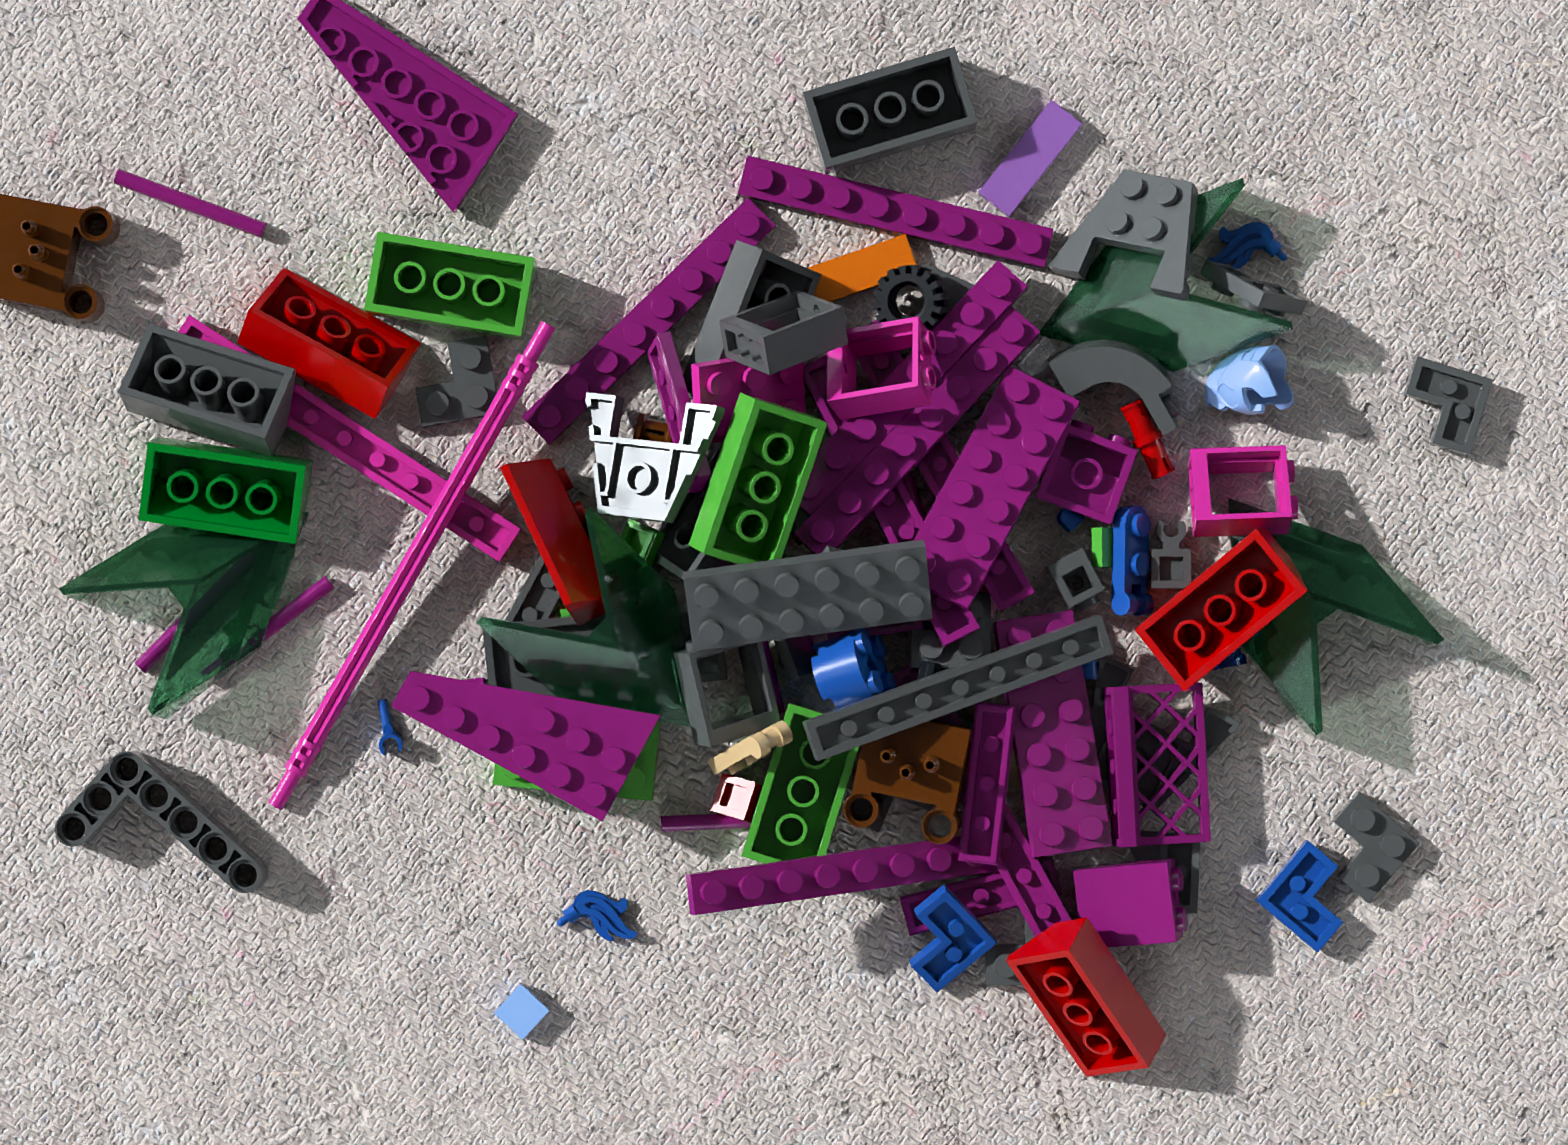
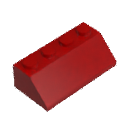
M286 268L280 271L248 310L237 342L271 362L294 368L296 376L374 419L377 418L394 395L421 345L417 340Z
M550 458L510 463L500 467L562 602L576 624L580 626L621 606L616 593L622 591V588L613 570L605 572L599 560L605 557L606 554L597 536L594 535L589 538L583 526L590 521L581 502L573 503L567 492L574 487L565 468L556 469Z
M1256 528L1134 630L1180 688L1186 692L1307 593L1308 589L1290 557L1266 528Z
M1087 917L1054 923L1008 956L1006 962L1086 1077L1150 1067L1166 1033Z

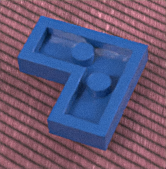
M1305 840L1255 901L1317 953L1343 923L1313 897L1337 869L1338 865L1312 843Z
M945 884L914 908L916 916L936 938L909 961L911 967L936 993L997 944L995 936Z

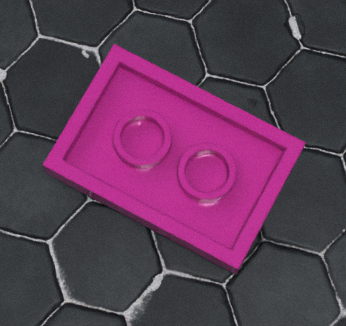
M728 358L691 364L693 403L717 405L725 408L724 416L711 443L724 441L740 392L806 414L804 362L771 375Z

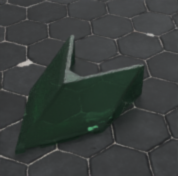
M1243 178L1198 195L1195 233L1191 235L1190 254L1194 252L1245 186ZM1106 245L1091 264L1085 280L1080 279L1041 328L1040 336L1074 345L1092 340L1124 342L1151 355L1166 371L1176 372L1243 348L1284 336L1293 330L1291 321L1192 294H1189L1187 301L1155 295L1150 286L1163 256Z
M1228 498L1229 514L1267 512ZM1292 520L1289 534H1273L1272 536L1292 560L1308 592L1241 647L1307 735H1318L1323 731L1317 639L1318 623L1338 609L1420 638L1426 645L1439 644L1444 638L1363 545ZM1248 535L1231 536V549Z
M589 505L584 512L606 618L588 636L489 618L483 612L477 617L476 623L556 697L661 715L658 721L690 727L673 655L674 652L686 649L675 589Z
M309 512L304 514L301 530L302 527H305ZM163 524L63 585L59 590L63 595L80 601L88 594L169 588L183 607V611L148 706V710L153 716L168 719L262 647L272 611L276 608L296 552V544Z

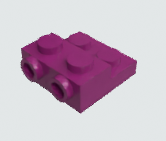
M1072 420L1046 466L1035 498L1109 526L1138 450L1130 448L1131 441L1126 438L1109 433L1106 439L1093 434V426L1081 421Z

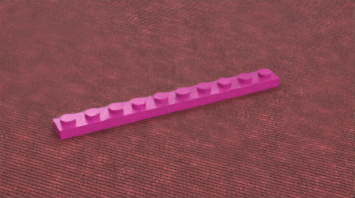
M191 315L187 317L178 331L191 337L251 355ZM294 383L288 426L428 516L447 482L445 479ZM466 493L446 527L498 562L502 561L522 530Z

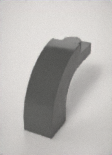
M1092 340L1073 345L1050 357L1049 365L1067 395L1072 397L1098 383H1120L1130 387L1142 398L1163 436L1177 429V419L1175 417L1180 415V411L1170 394L1163 396L1161 393L1172 387V379L1163 366L1145 351L1124 342Z

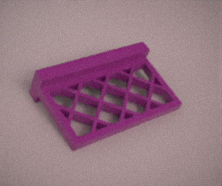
M1202 682L1195 683L1187 690L1192 691L1193 708L1184 718L1168 705L1179 691H1183L1178 684L1103 687L1112 846L1137 847L1144 845L1211 842ZM1159 692H1169L1164 699L1156 694ZM1147 693L1159 704L1145 721L1134 711L1133 694ZM1163 709L1179 723L1166 739L1150 726L1151 722ZM1192 718H1194V728L1189 724ZM1134 720L1140 724L1136 731ZM1183 728L1195 737V748L1186 758L1170 745ZM1144 730L1161 744L1148 760L1136 751V740ZM1165 749L1181 762L1168 779L1152 766ZM1195 757H1196V768L1191 764V761H1192ZM1137 760L1142 764L1141 768L1138 771ZM1185 768L1197 777V788L1188 798L1172 784ZM1147 770L1163 783L1150 800L1138 791V780ZM1167 789L1183 802L1170 819L1154 806ZM1197 797H1198V807L1193 804V801H1194ZM1139 800L1144 804L1143 808L1140 811ZM1188 807L1199 816L1200 834H1185L1174 824ZM1151 810L1165 825L1155 836L1141 837L1140 820ZM1170 828L1177 834L1164 836Z

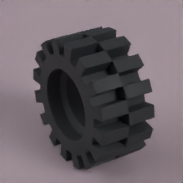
M905 265L889 270L885 277L879 279L877 283L880 285L873 291V296H876V302H872V306L878 312V315L875 316L878 322H888L911 318L900 312L896 299L903 287L912 285L921 290L925 299L922 311L913 317L919 316L927 330H932L945 317L944 308L948 307L949 299L945 300L944 293H948L946 286H942L940 283L942 279L938 275L931 273V269L919 267L920 265Z

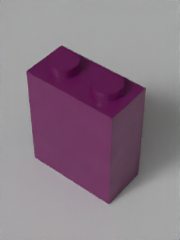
M1174 858L1083 865L1073 870L1078 918L1087 917L1107 947L1177 942L1183 937V931H1187V911L1185 907H1180L1178 891H1183V874L1180 867H1175Z

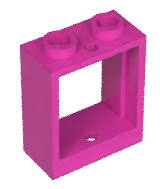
M919 316L848 328L846 331L849 344L827 352V403L840 420L931 405V389L936 387V376L931 365V354L936 353V340L932 330H927ZM912 348V382L856 391V357Z
M1286 445L1190 449L1187 468L1193 537L1249 535L1256 528H1266L1271 535L1289 534L1292 519H1298L1297 495H1290V484L1295 482L1294 460H1287ZM1273 472L1276 512L1212 514L1209 474Z

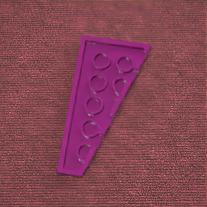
M309 0L298 17V21L455 215L518 118V114L343 1Z
M415 671L409 672L391 707L602 822L661 716Z

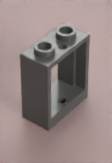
M799 290L719 320L725 357L768 375L849 344L846 331L848 321L843 311V306Z
M692 640L685 643L686 649L673 653L695 745L713 747L755 734L780 721L762 642L693 651ZM738 648L752 711L711 723L696 660Z

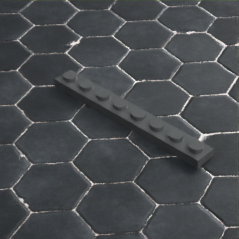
M1094 615L805 720L802 723L814 759L820 761L1113 654L1114 652L1102 615Z

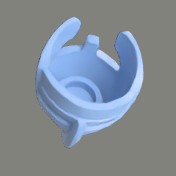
M1277 345L1251 346L1228 355L1213 369L1207 379L1205 405L1208 407L1214 406L1222 412L1227 411L1229 408L1246 415L1265 413L1266 405H1275L1279 410L1291 407L1294 397L1290 386L1284 380L1287 362L1282 350Z

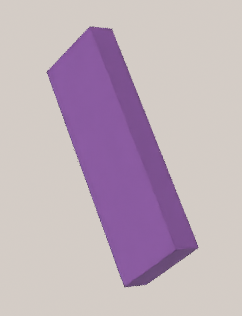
M1051 100L979 190L978 194L1009 218L1078 131L1082 123Z

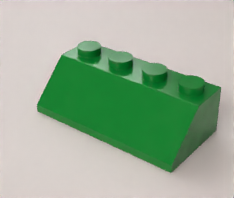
M156 437L147 443L138 520L296 544L309 498L313 460L277 454L271 457L250 450Z

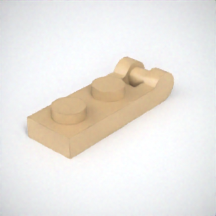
M778 721L764 730L745 738L707 762L714 775L726 769L733 775L769 755L772 747H783L791 743L793 740L792 731L786 722Z

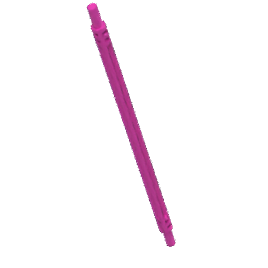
M541 321L524 353L522 355L518 353L516 361L510 367L509 373L501 383L499 391L306 731L299 739L297 747L294 748L290 759L286 762L284 767L287 770L269 800V804L275 808L283 810L300 778H305L309 772L308 770L313 765L315 757L321 751L323 743L520 396L523 395L527 384L531 381L533 373L539 367V364L536 362L556 329L544 321Z

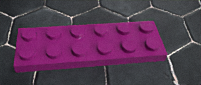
M1009 365L913 540L924 539L931 593L966 611L969 610L1080 405L1079 400Z
M1073 610L995 621L993 629L997 651L1075 623ZM1082 665L1004 693L1006 705L1017 706L1013 748L1032 858L1112 846Z

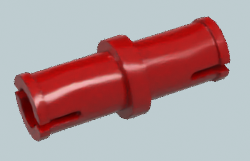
M1142 398L1121 407L1120 410L1123 412L1135 438L1132 441L1135 449H1140L1152 480L1174 471L1175 468L1172 466L1160 439L1163 435L1160 429L1156 430Z

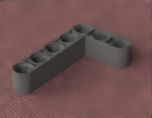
M124 751L112 757L61 814L55 824L56 837L62 844L70 847L88 844L100 833L125 803L132 798L235 891L249 893L258 890L265 884L268 877L267 865L260 857L147 756L139 751ZM126 758H132L138 765V774L132 780L126 779L121 773V764ZM156 784L164 786L168 792V799L163 806L155 805L150 798V791ZM101 787L107 789L112 797L110 806L105 810L99 808L94 800L96 791ZM186 810L193 812L198 820L197 827L192 833L184 831L180 826V816ZM74 817L81 819L85 825V833L80 839L73 838L68 831V823ZM214 837H220L227 844V853L222 859L213 857L209 851V843ZM244 863L250 864L256 869L257 879L252 885H246L239 879L238 871Z

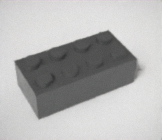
M955 47L805 91L802 95V101L825 174L973 131L978 124Z

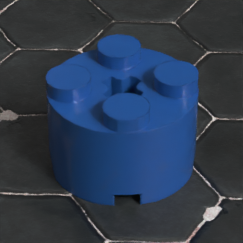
M860 628L814 644L813 649L818 650V655L811 658L813 675L823 700L831 699L836 706L835 709L830 711L897 687L893 675L887 671L883 657H886L887 652L880 635L877 634L870 637L865 629Z

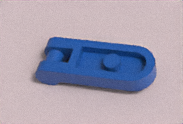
M1138 505L1120 507L1113 519L1111 605L1114 613L1120 616H1130L1133 614L1134 616L1146 617L1154 610V600L1148 594L1150 570L1149 532L1151 521L1143 507Z

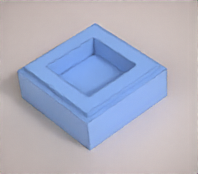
M521 983L494 1014L523 1040L550 1009Z

